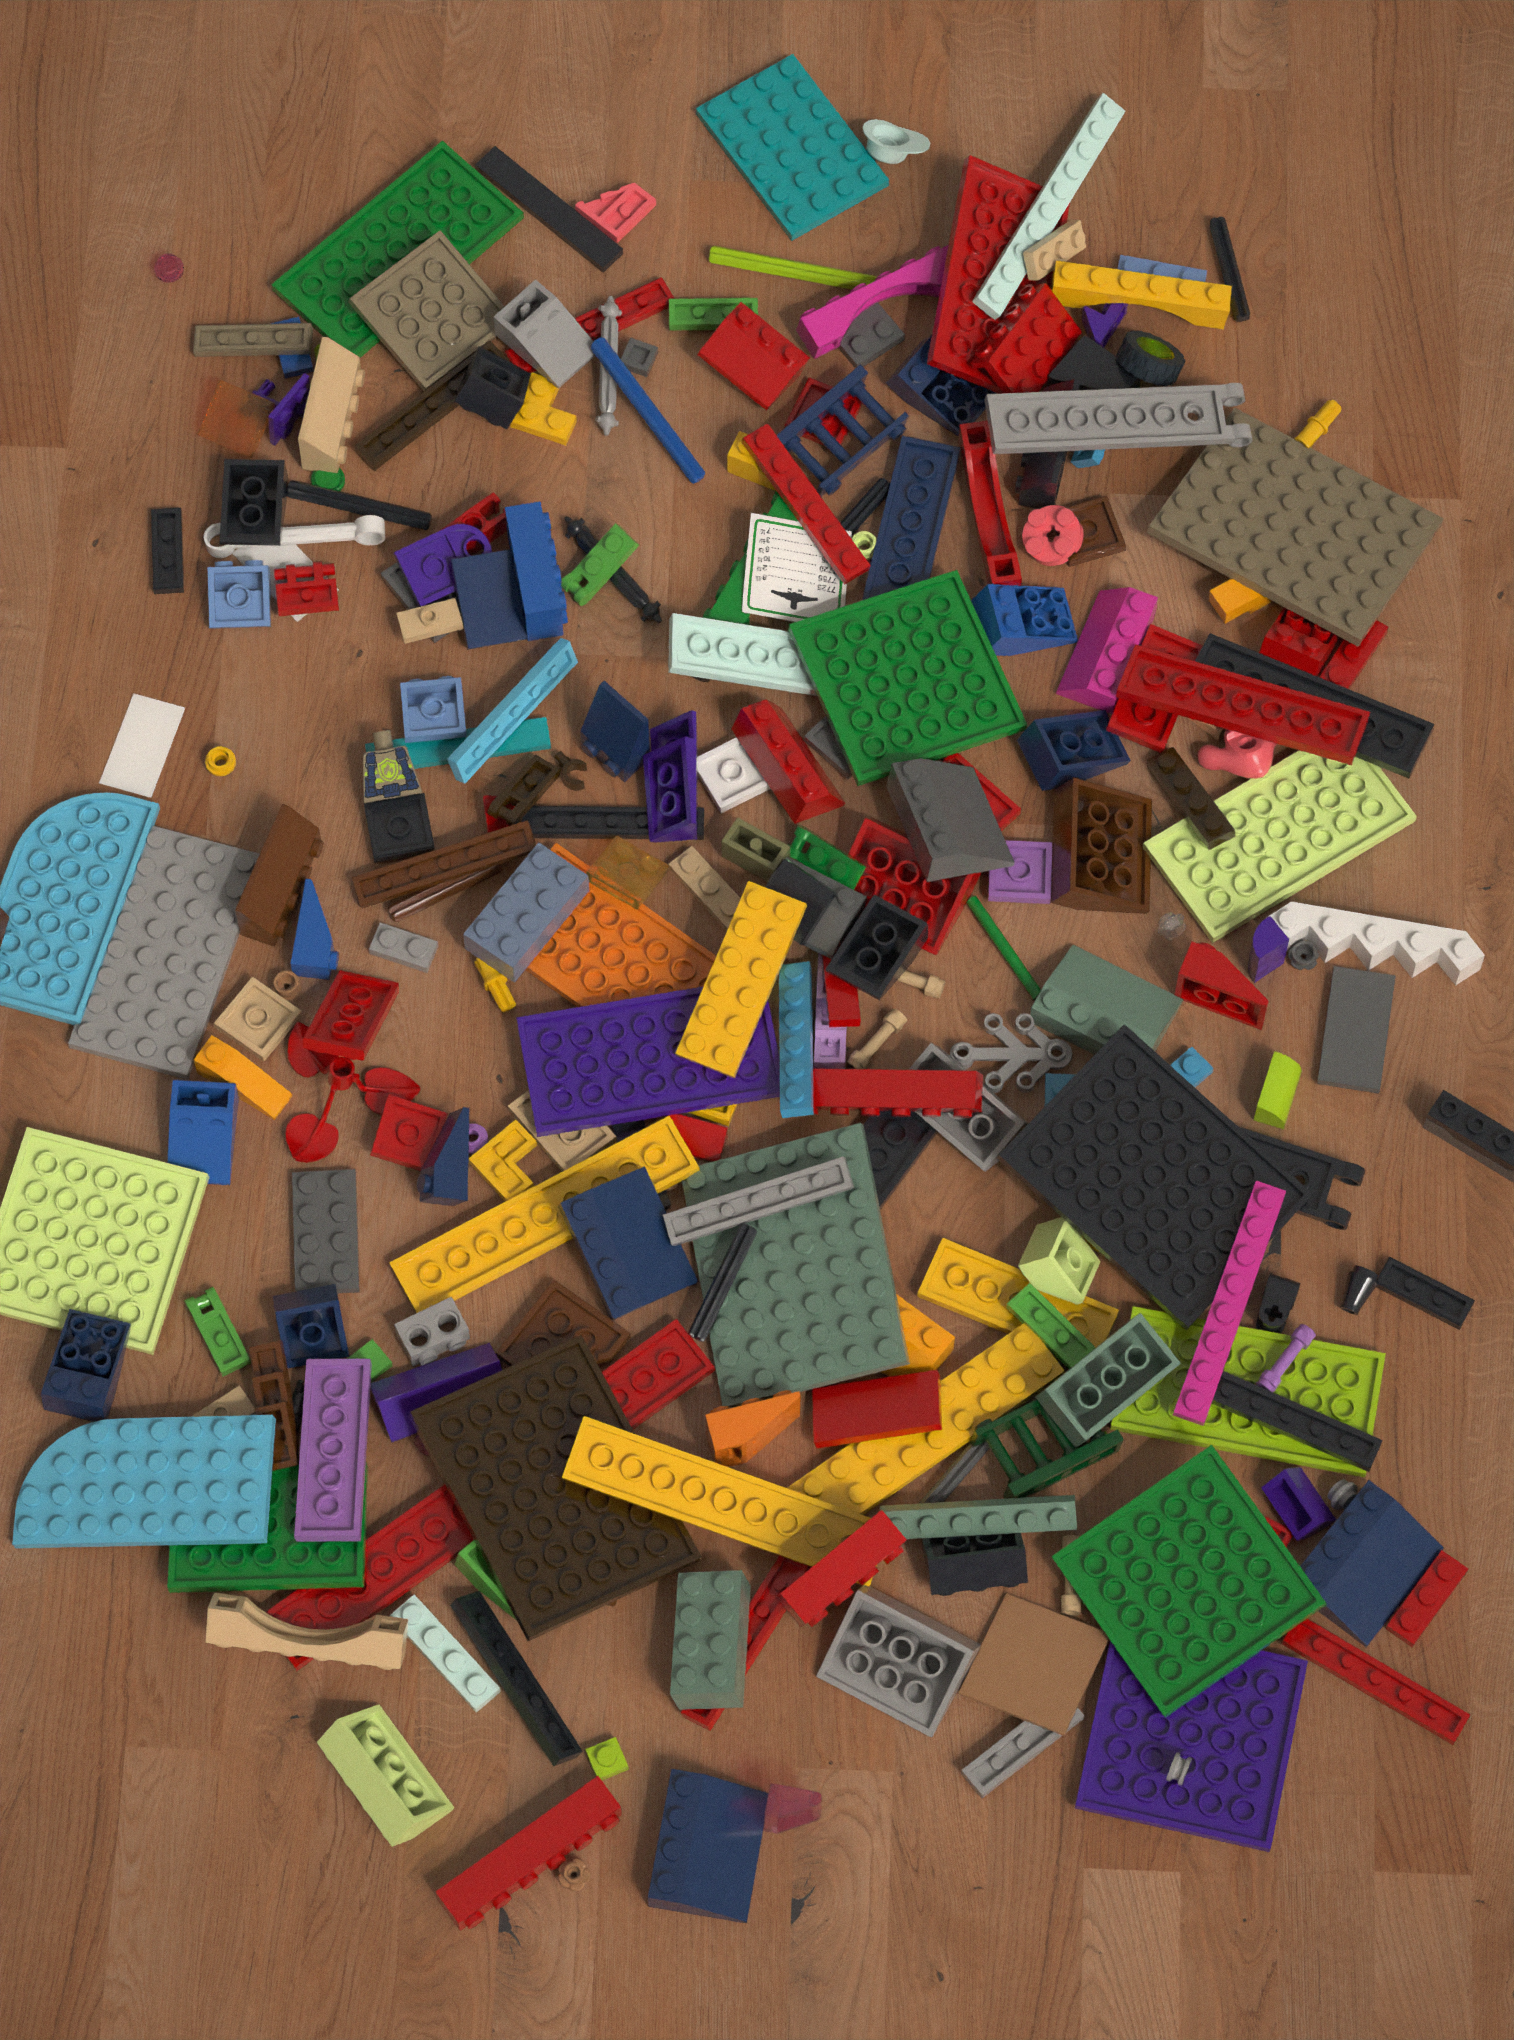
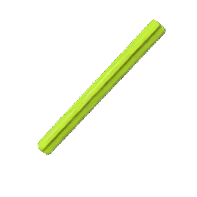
M712 246L709 253V262L847 289H853L862 283L868 285L878 277L719 246Z

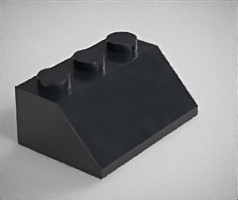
M1021 1533L921 1538L931 1595L949 1596L960 1591L971 1590L980 1592L991 1587L1003 1586L1011 1588L1022 1583H1028L1026 1550Z

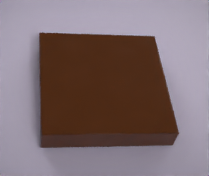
M1107 495L1065 507L1073 511L1081 523L1084 532L1081 548L1077 553L1074 552L1068 557L1067 564L1069 567L1126 551L1125 541Z

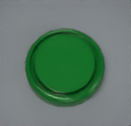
M340 467L338 473L315 470L311 475V485L341 491L345 485L344 472Z

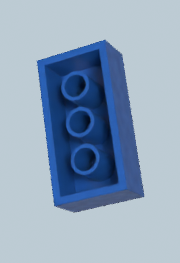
M540 501L505 507L507 537L514 563L527 640L533 641L564 635L563 624L568 623L565 594L564 591L562 592L560 568L555 557V543L551 537L549 513L542 512Z

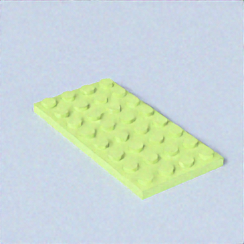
M1299 750L1270 767L1268 773L1263 778H1252L1214 801L1235 829L1236 837L1208 850L1184 818L1144 842L1143 849L1210 941L1214 943L1414 823L1417 816L1379 766L1357 757L1354 758L1352 765H1348Z

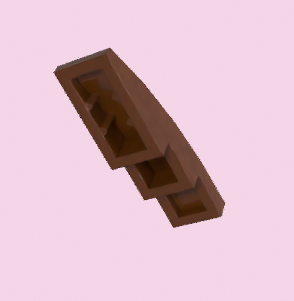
M279 1340L249 1347L255 1376L252 1378L257 1402L255 1414L273 1415L276 1418L272 1471L298 1466L299 1454L295 1414L283 1341Z

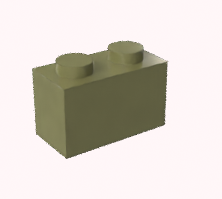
M738 817L721 841L723 858L767 882L786 857L790 858L789 845Z

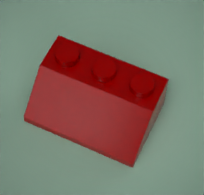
M742 302L722 321L697 354L766 411L796 381L810 359L808 355Z

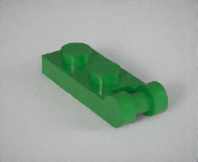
M797 825L794 831L795 838L791 844H787L790 846V857L854 890L866 866L808 828ZM806 841L811 844L807 853L802 850Z

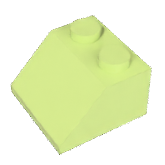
M1060 1217L1036 1225L1018 1267L1037 1290L1078 1305L1083 1303L1101 1261L1082 1235Z

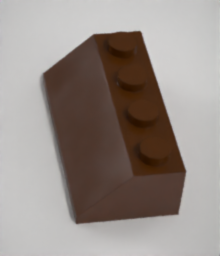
M281 805L235 909L240 935L274 947L279 937L283 938L287 932L289 925L287 918L290 911L297 909L300 901V888L302 884L305 885L306 879H310L312 873L311 863L314 857L319 858L324 845L319 828L288 805Z

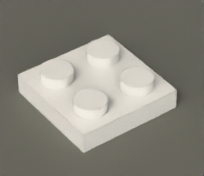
M737 737L697 757V775L721 814L771 789Z

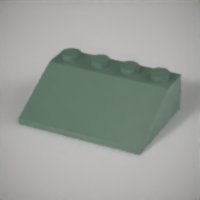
M1072 945L1044 984L1031 1007L1030 1015L1034 1019V1025L1094 1055L1124 1024L1150 1048L1156 1051L1184 999Z

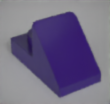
M1106 303L1102 313L1083 306L1081 319L1087 337L1105 348L1126 315L1128 304Z

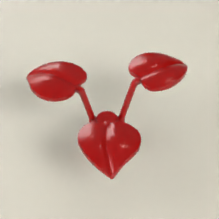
M297 1022L288 1042L287 1053L290 1066L297 1074L307 1078L315 1076L319 1071L323 1074L329 1073L328 1083L331 1088L320 1120L313 1114L304 1113L292 1118L287 1125L285 1133L286 1143L292 1158L296 1161L305 1163L319 1161L330 1155L337 1146L339 1139L338 1129L331 1124L325 1123L337 1090H347L355 1082L360 1091L366 1092V1106L379 1115L382 1114L388 1094L412 1101L420 1093V1086L410 1077L385 1067L369 1070L365 1074V1085H363L359 1079L360 1075L354 1073L355 1066L350 1059L303 1048V1037L309 1027Z

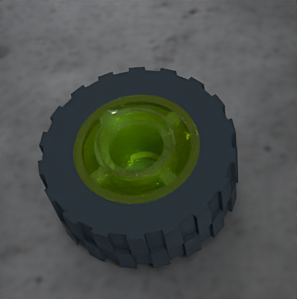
M1133 330L1127 332L1116 354V359L1126 371L1145 382L1158 386H1172L1185 364L1184 355L1180 353L1179 349L1170 342L1163 340V338L1143 331Z

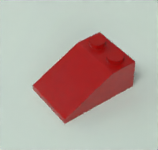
M1191 942L1178 973L1174 995L1190 1004L1262 1030L1269 1000L1214 946L1204 942L1199 944Z

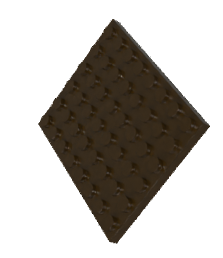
M582 1335L410 1411L409 1414L418 1435L527 1641L535 1639L691 1566L702 1558L682 1521L562 1479L584 1416L635 1434Z

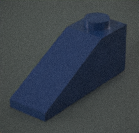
M468 1107L451 1112L420 1170L417 1180V1190L420 1192L419 1202L456 1206L468 1201Z

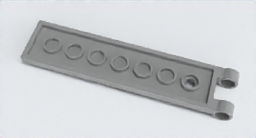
M1241 383L987 394L984 399L993 454L1218 444L1244 447L1253 441L1250 425L1245 423L1226 425L1223 406L1234 407L1245 402L1244 389ZM1189 413H1194V414H1196L1197 417H1198V420H1197V421H1193V420L1189 419V418H1188V414H1189Z

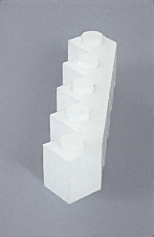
M1290 902L1270 915L1289 938L1286 953L1296 943L1307 940L1317 948L1319 957L1324 963L1350 947L1368 971L1394 955L1411 978L1437 962L1456 986L1481 969L1485 956L1469 934L1462 930L1297 902Z

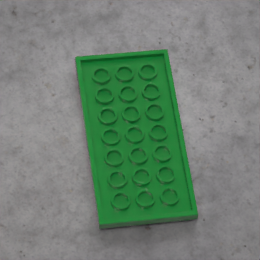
M442 140L271 284L272 291L305 321L311 323L313 328L323 337L330 338L361 358L381 340L349 304V298L438 231L445 235L470 265L523 220L524 212Z

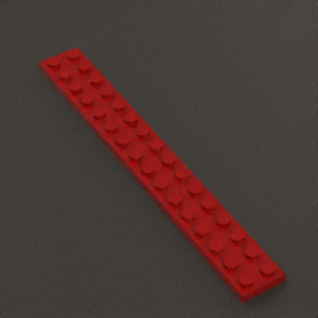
M675 1319L602 1371V1374L634 1430L715 1371V1366L690 1337L680 1322ZM444 1484L366 1540L364 1587L297 1589L266 1611V1613L288 1624L308 1629L330 1630L361 1623L378 1614L456 1558L458 1553L474 1539ZM299 1655L285 1656L296 1672L314 1660L312 1657Z

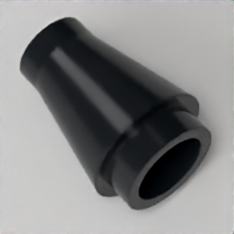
M1355 1265L1353 1271L1348 1272L1343 1302L1340 1308L1350 1314L1358 1315L1361 1307L1378 1285L1376 1282L1378 1275L1367 1268Z

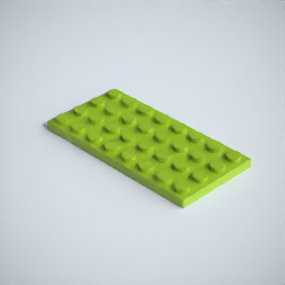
M1133 1306L1130 1320L1141 1313L1181 1364L1113 1418L1110 1430L1118 1429L1119 1432L1205 1448L1213 1445L1215 1450L1365 1478L1367 1471L1214 1404L1210 1406L1204 1426L1173 1416L1206 1320L1198 1318L1185 1330L1166 1312ZM1239 1326L1223 1371L1256 1385L1265 1369L1270 1370L1292 1341L1290 1339L1291 1336ZM1312 1340L1306 1350L1301 1349L1280 1377L1281 1383L1273 1393L1373 1435L1386 1353Z

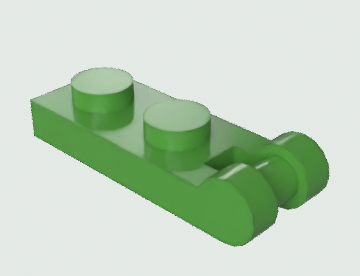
M615 523L577 567L562 579L561 587L566 592H571L574 595V600L580 606L587 604L638 548L639 544L620 525ZM585 577L589 583L582 587L579 583Z
M210 1287L204 1290L205 1294L195 1299L192 1296L185 1299L184 1302L222 1377L251 1364V1359L214 1287ZM212 1306V1311L202 1314L201 1309Z

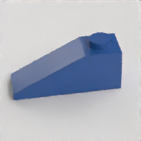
M306 879L291 958L292 972L299 977L330 980L331 971L337 970L339 952L334 950L333 940L312 879Z

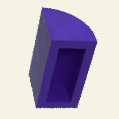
M1271 916L1264 919L1258 925L1253 936L1248 960V972L1253 983H1256L1284 964L1289 938Z
M1301 1467L1284 1469L1261 1487L1297 1541L1315 1535L1336 1521V1518Z

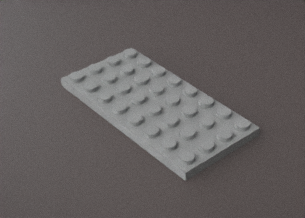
M152 826L93 991L88 1000L81 1024H75L68 1042L69 1048L186 1080L189 1079L194 1065V1058L198 1054L240 934L235 909L257 862L259 853Z

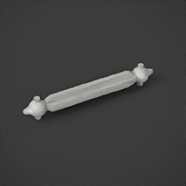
M609 296L607 302L599 306V311L605 317L601 323V337L606 339L618 355V323L615 318L621 316L622 311L619 310L618 305L614 302L613 296ZM600 362L599 408L602 414L596 416L595 421L602 428L604 435L608 436L611 429L619 424V421L613 415L616 409L617 383Z

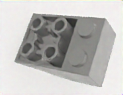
M536 279L493 317L495 335L558 389L596 356L591 350V344L594 341L558 298Z

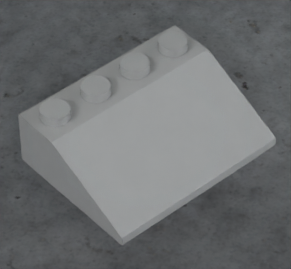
M864 1585L857 1590L816 1677L932 1738L965 1679L981 1644L873 1587Z

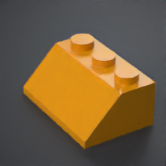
M897 1295L910 1364L881 1371V1373L887 1377L938 1370L954 1350L955 1337Z

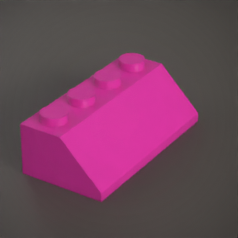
M1131 587L1099 591L1056 694L1113 714L1119 700L1116 697L1117 688L1135 644L1142 645L1148 628L1153 622L1156 615L1158 597Z

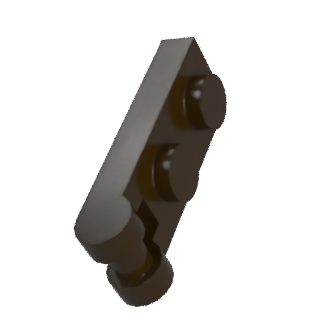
M534 755L489 806L488 815L495 819L502 818L508 826L520 823L526 813L559 778L561 768ZM507 804H510L514 806V808L511 810L506 806Z

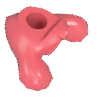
M1227 729L1224 733V748L1208 744L1202 746L1197 754L1199 764L1205 769L1225 770L1238 776L1256 779L1263 778L1268 773L1273 760L1274 748L1277 744Z

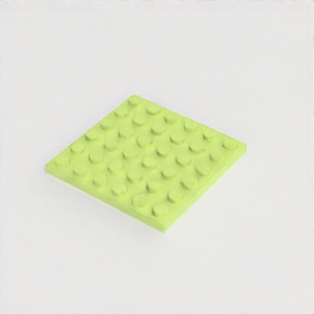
M27 1127L0 1207V1315L60 1331L64 1327L69 1309L131 1323L126 1348L153 1355L209 1180L208 1173Z

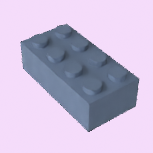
M538 842L464 932L465 949L515 983L589 892V876Z

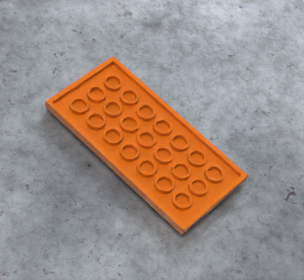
M557 843L553 845L550 849L551 851L589 876V892L525 969L527 972L576 1007L704 987L715 961V954Z

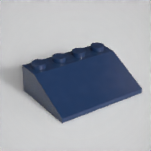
M645 1166L559 1204L558 1208L612 1321L698 1282L682 1245H671L663 1215L667 1213Z
M1368 1480L1300 1567L1327 1604L1318 1612L1367 1648L1444 1547L1399 1502Z
M671 1769L648 1893V1907L747 1924L769 1793L705 1774Z

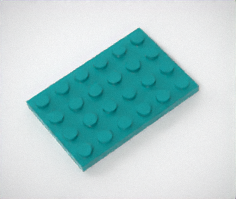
M794 54L696 108L697 117L791 241L889 186L888 177Z

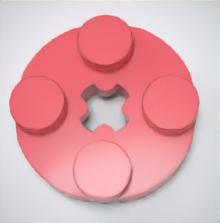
M1050 505L1031 511L1022 533L1023 545L1029 555L1040 564L1046 566H1057L1067 562L1068 557L1074 552L1077 553L1081 548L1084 537L1083 527L1073 511L1059 505ZM1055 529L1060 535L1054 537L1053 542H1049L1046 535Z

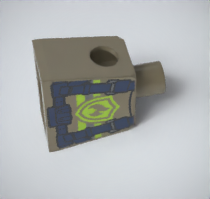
M391 730L372 733L375 751L363 753L364 803L421 794L422 789L407 747H393Z

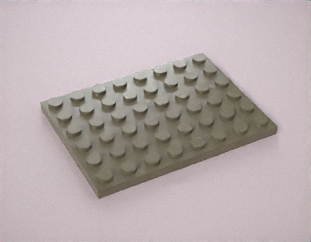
M1234 408L1225 420L1226 425L1240 423L1250 425L1252 443L1244 447H1231L1229 444L1207 445L1153 519L1147 533L1346 641L1359 646L1442 526L1444 518L1312 448H1306L1303 443Z

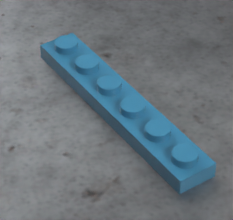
M810 961L783 964L779 972L780 1112L782 1118L814 1115L812 968Z

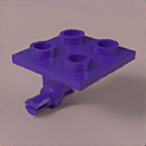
M305 373L281 402L268 397L276 386L272 381L270 382V380L266 379L257 391L253 390L250 393L249 401L240 409L241 413L244 416L246 415L247 418H251L259 406L271 412L268 416L270 443L274 446L281 438L286 439L293 429L294 422L299 417L303 418L310 391V379Z

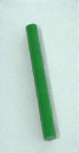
M977 896L971 897L966 902L1035 1001L1041 988Z

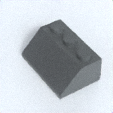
M786 857L785 859L790 860L837 892L804 945L832 959L864 911L867 897ZM776 869V870L773 872V874L771 875V877H770V879H769L767 885H768L769 882L771 881V879H772V877L774 876V874L776 873L777 869Z

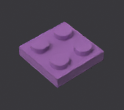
M1005 840L1015 863L1011 867L989 870L988 901L1050 904L1052 842Z

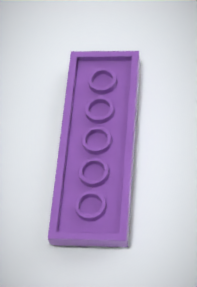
M306 1359L294 1533L296 1542L361 1541L372 1370L371 1359Z

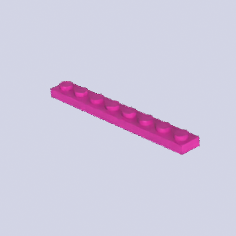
M1259 1181L1255 1182L1173 1416L1204 1426L1286 1194L1285 1190Z

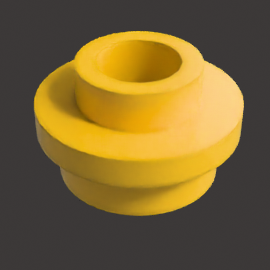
M218 746L208 752L205 758V765L212 775L226 776L234 770L236 758L230 749ZM218 760H225L226 764L217 766L216 762Z

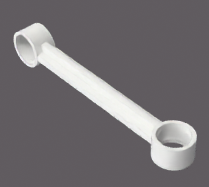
M366 515L357 518L355 523L283 527L281 545L356 540V542L362 545H377L385 540V521L379 516ZM221 523L209 526L204 533L207 551L216 558L228 557L234 552L235 548L268 546L224 545L222 547H214L210 544V541L214 536L220 534Z

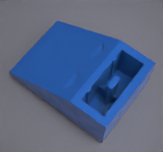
M987 584L971 600L996 656H1012L1073 644L1078 641L1064 588Z
M173 1080L169 1115V1164L208 1173L209 1180L207 1184L230 1185L239 1103L236 1083Z

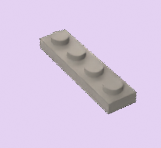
M1077 1708L1066 1733L1084 1719V1714L1079 1708ZM1024 1721L962 1769L961 1774L977 1794L984 1798L1062 1735Z

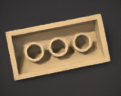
M322 337L298 442L302 469L338 473L340 464H345L347 446L344 445L346 438H351L353 421L350 419L352 412L357 413L359 395H356L358 387H363L365 370L361 369L360 358L328 337Z

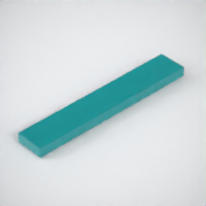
M547 718L524 720L489 758L551 749ZM477 727L466 729V736L468 737ZM467 737L405 743V738L394 739L392 742L394 748L400 746L407 747L413 767L418 769L449 764L447 759ZM374 742L365 744L366 752L375 751Z

